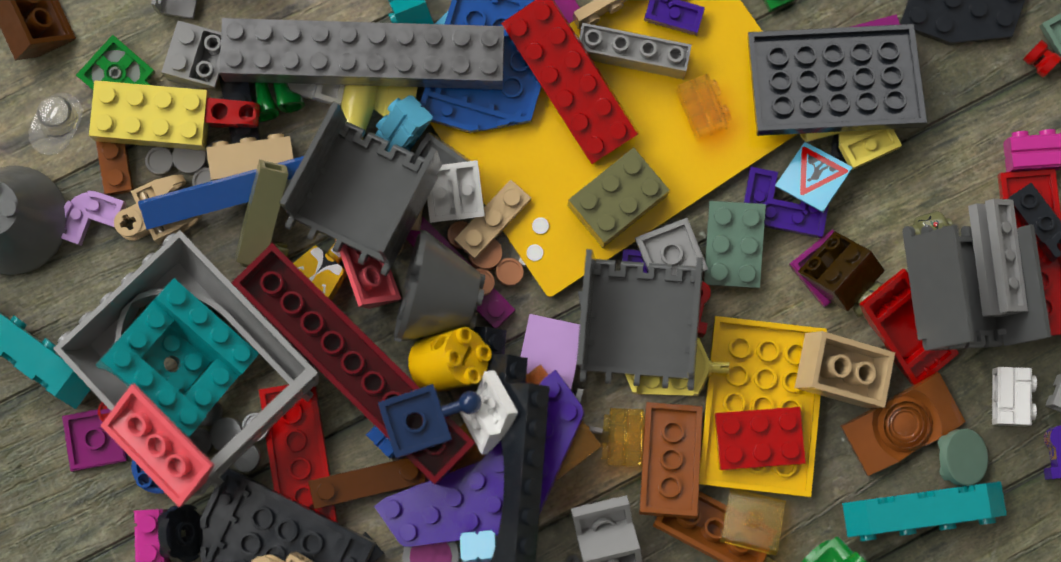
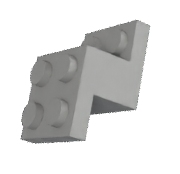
M627 495L571 508L583 562H642L640 546L632 522Z

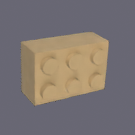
M824 331L805 333L795 388L863 408H885L895 352Z

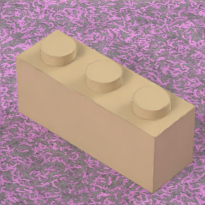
M272 134L267 137L268 139L264 140L248 137L241 139L240 143L229 144L228 141L212 143V147H206L211 181L257 169L259 160L279 163L293 159L290 136L284 137V134Z

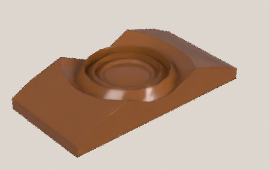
M937 372L886 400L885 408H872L840 427L863 470L869 476L900 462L921 447L939 440L941 436L947 435L965 423V420L943 378Z

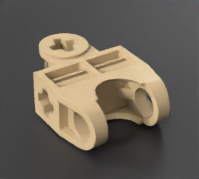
M172 175L153 180L132 190L131 193L136 204L116 214L114 227L119 234L129 241H136L151 234L153 240L159 245L172 233H177L179 230L184 233L202 218V215L163 225V228L159 226L146 229L138 201L148 199V196L151 198L177 191L186 184L183 175ZM129 220L134 222L132 230L127 228Z

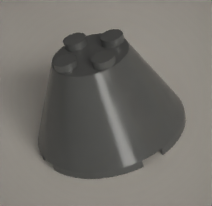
M5 166L0 168L1 275H21L43 266L56 254L64 240L61 238L62 234H66L67 231L65 229L66 218L64 210L66 202L60 189L43 173L25 166Z
M420 230L411 255L403 287L406 288V297H403L402 303L399 305L394 341L402 342L437 335L463 327L474 329L477 320L476 309L477 306H481L483 301L485 275L481 274L425 230Z

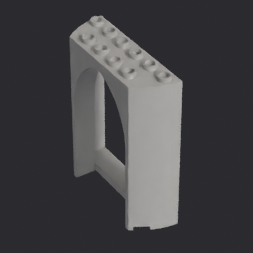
M179 230L177 233H172L163 241V246L158 251L147 255L142 261V266L135 272L127 274L122 279L121 285L114 292H109L100 300V305L94 311L84 314L79 320V325L72 331L64 333L58 339V344L53 349L112 411L128 390V387L118 377L104 369H99L95 364L130 327L139 308L150 304L173 278L181 283L205 306L224 316L289 385L210 460L214 467L206 483L193 495L197 496L204 494L210 485H213L215 488L219 487L224 482L220 476L301 398L308 402L314 395L310 389L318 385L319 375Z

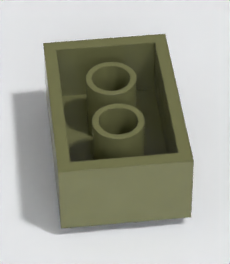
M632 148L568 199V207L600 246L604 248L665 199L670 190L636 149Z

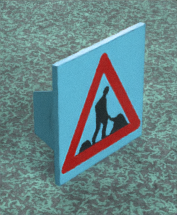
M804 142L775 187L824 212L853 167Z

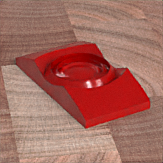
M901 269L859 303L868 324L880 337L888 351L895 352L894 363L912 386L935 374L959 354L957 349L926 351L923 348L922 340H918L909 274L905 269Z

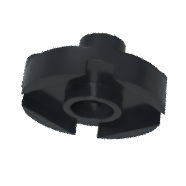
M184 504L178 507L175 505L159 515L158 540L160 544L159 551L162 557L169 558L174 562H192L199 558L200 555L198 553L200 552V547H202V528H200L201 516L194 510L197 509L195 506ZM181 530L186 531V536H181Z

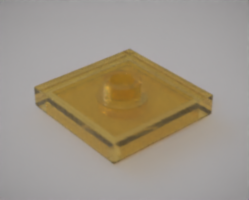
M730 488L720 542L776 555L786 501Z

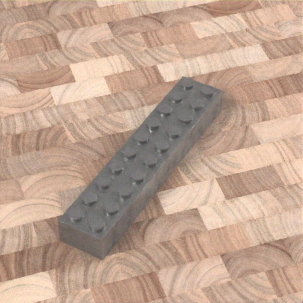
M222 18L219 73L224 82L503 89L504 26Z

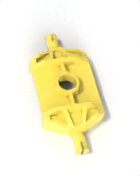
M698 338L694 391L687 388L689 379L669 378L668 389L662 388L663 377L640 376V386H634V375L625 374L633 394L699 396L709 375L711 376L712 373L729 374V362H712V360H709L701 340Z

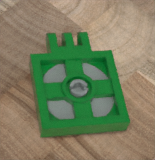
M112 35L76 76L93 90L94 80L150 85L147 81L156 72Z

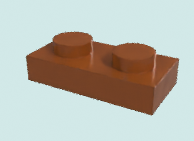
M96 141L104 194L110 196L134 190L127 145Z

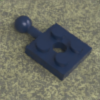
M432 384L378 402L396 459L451 441L452 438L445 417L462 411L466 414L477 413L482 406L479 394L467 391L460 396L459 401L441 406L435 387ZM413 413H418L423 417V425L417 430H412L407 426V418Z

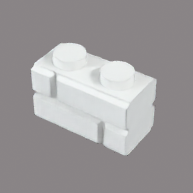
M997 367L992 369V425L1022 427L1032 425V420H1035L1037 415L1036 404L1032 403V392L1036 391L1037 379L1035 375H1032V368Z

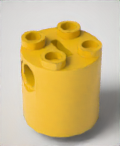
M463 327L416 341L411 347L408 357L409 371L413 381L419 388L433 384L436 393L469 386L481 381L484 372L487 371L492 351L476 332L468 327Z

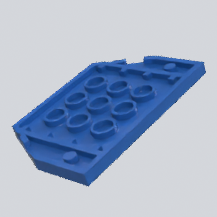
M452 0L445 24L502 26V22L535 0ZM504 29L503 89L425 87L420 103L421 107H424L433 116L431 122L464 132L474 133L531 123L542 86Z

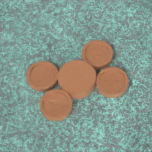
M458 221L449 227L447 239L452 247L462 249L454 242V239L469 223ZM495 239L475 260L468 255L472 266L485 275L484 296L493 290L495 281L489 271L496 268L495 275L497 280L505 286H514L523 277V266L518 260L514 258L501 260L502 248Z

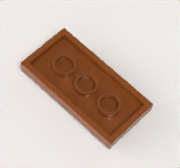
M646 402L639 515L697 519L703 406Z

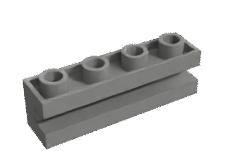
M582 23L579 40L595 62L684 79L691 44Z
M990 199L985 201V204L968 206L983 317H1003L1028 311L1013 200Z

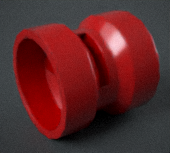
M1041 40L1022 60L1028 65H1033L1036 68V73L1044 78L1060 62L1061 56L1057 52L1052 53L1048 49V44ZM1042 55H1044V57L1042 58V60L1039 61L1038 59H1039Z

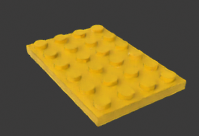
M720 316L714 317L710 360L712 362H729V374L712 373L711 376H708L700 451L699 485L811 497L821 395L796 389L795 383L805 333L827 332V329ZM800 407L806 464L719 470L715 413Z

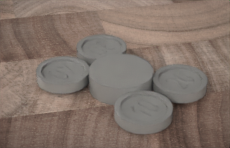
M155 147L145 157L147 168L156 175L168 173L174 164L180 172L193 175V186L211 181L209 168H204L208 161L207 149L205 152L204 150L174 148L173 154H171L164 147Z

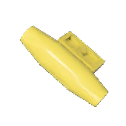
M345 85L341 109L347 119L346 122H350L366 132L373 110L382 117L389 115L390 112L387 108L395 99L400 98L402 100L409 95L416 98L418 87Z
M894 129L800 134L805 142L839 134L838 147L847 164L853 167L852 170L889 154L902 146Z

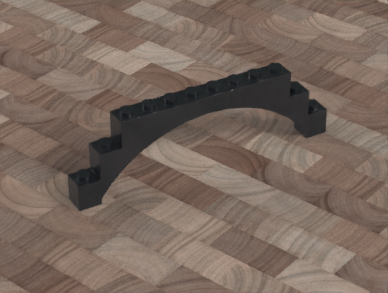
M474 327L471 330L476 332L492 351L487 371L495 370L518 411L511 427L501 439L504 465V496L499 532L490 562H536L550 386L526 383L528 358L505 354L507 330L491 327Z

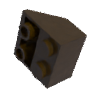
M834 231L798 272L830 302L848 312L885 270L871 250Z

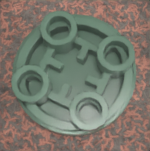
M956 429L939 438L941 478L958 486L977 484L984 477L988 467V452L980 435L971 429Z

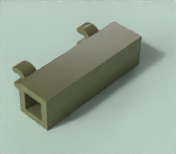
M259 160L236 249V262L240 263L243 267L247 268L271 243L287 257L288 244L271 241L281 205L280 200L292 180L287 179L288 170L286 165Z

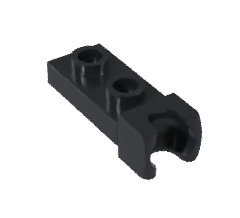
M1030 183L1008 199L1013 200L1015 213L1025 226L1034 225L1036 240L1041 245V250L1051 262H1054L1061 256V252L1057 247V244H1061V221L1034 185Z

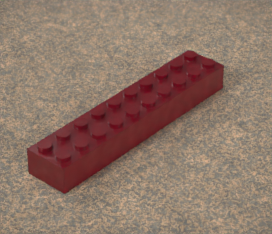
M271 243L232 284L389 439L378 402L420 388ZM413 413L408 416L407 426L410 429L417 430L423 425V417L420 414ZM449 416L445 417L452 438L451 441L406 456L436 486L476 446V443Z

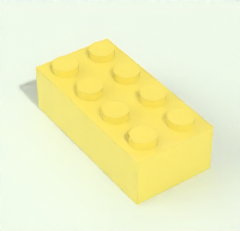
M94 80L89 136L97 142L206 151L208 124L205 123L207 98H211L207 90Z

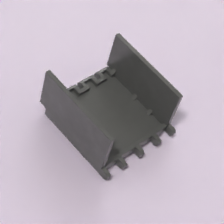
M333 101L280 200V204L289 215L285 228L292 230L297 221L311 228L308 239L314 241L318 233L324 234L336 240L333 246L334 252L339 253L343 245L361 252L358 259L359 264L364 265L368 257H371L384 264L380 274L387 276L438 179L437 174L442 163L437 150L432 147L426 158L419 156L415 164H413L412 161L415 153L394 144L390 152H387L390 145L388 140L371 132L368 133L365 140H362L365 130L350 122H346L347 119L339 103Z
M958 225L944 226L933 230L930 226H924L921 229V234L915 235V230L912 226H905L902 233L918 340H922L923 348L926 351L1001 347L1003 343L1004 346L1051 337L1034 225L1017 228L1028 311L1003 317H983L970 226H963L961 228V236H959Z
M586 249L576 364L581 370L580 382H586L587 371L606 373L605 384H611L612 373L634 375V386H640V376L663 377L662 388L668 389L669 378L689 379L687 388L694 391L703 257H697L696 266L677 265V275H671L672 264L649 263L648 273H643L644 262L621 261L620 271H615L616 260L596 259L593 250Z

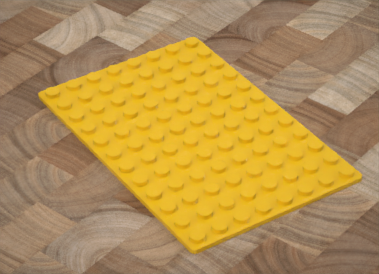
M627 0L623 3L624 6L617 12L610 14L608 11L600 16L601 19L594 25L691 44L692 46L684 79L593 61L639 132L638 135L593 164L588 160L542 87L531 123L468 133L430 122V125L442 141L470 161L478 160L483 203L485 206L510 180L531 197V201L504 228L503 233L547 297L555 296L584 276L586 249H592L596 259L609 260L623 251V249L635 243V237L653 231L798 135L757 136L747 37L748 32H762V30L741 0H681L705 7L697 36L644 21L649 0ZM573 21L570 23V26L579 38L581 28L578 29ZM632 148H635L670 191L665 199L602 248L568 207V199ZM542 217L548 221L549 228L544 234L534 232L532 223L536 218ZM533 244L539 245L543 249V256L538 261H532L527 257V249Z

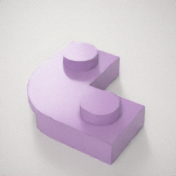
M87 191L76 196L71 201L68 200L64 205L65 229L67 231L66 234H62L61 238L82 246L91 220L115 228L114 218L119 211L125 209L126 202L95 191Z

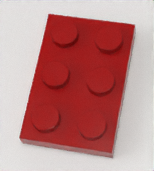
M800 407L714 414L719 470L806 464Z

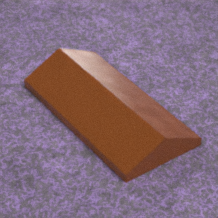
M700 491L698 493L697 519L657 516L653 527L719 562H764L776 535V531Z

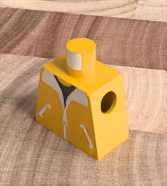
M315 245L293 263L331 301L347 276L346 270L339 265L342 261L340 252H334L333 246L325 253Z

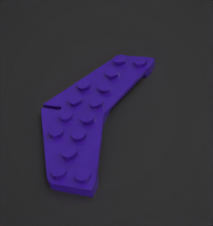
M557 370L546 376L539 384L550 386L540 513L585 416L584 407ZM501 440L481 461L448 473L437 486L431 481H427L388 496L374 506L401 545L417 547L460 541L462 533L475 532L477 535L479 531L492 530L498 536L504 496V465Z

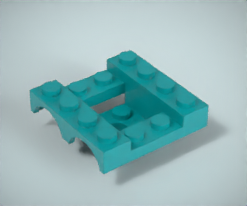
M173 278L95 365L99 369H104L118 377L128 388L131 384H136L188 438L259 353ZM166 358H172L176 361V372L166 370L164 367V360Z

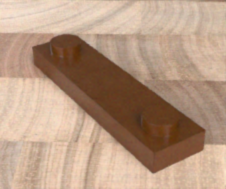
M408 458L310 480L308 485L313 507L318 509L419 485L426 481L424 474Z

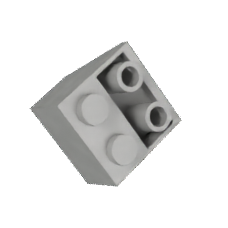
M177 21L162 68V74L168 81L193 88H216L220 75L221 32Z

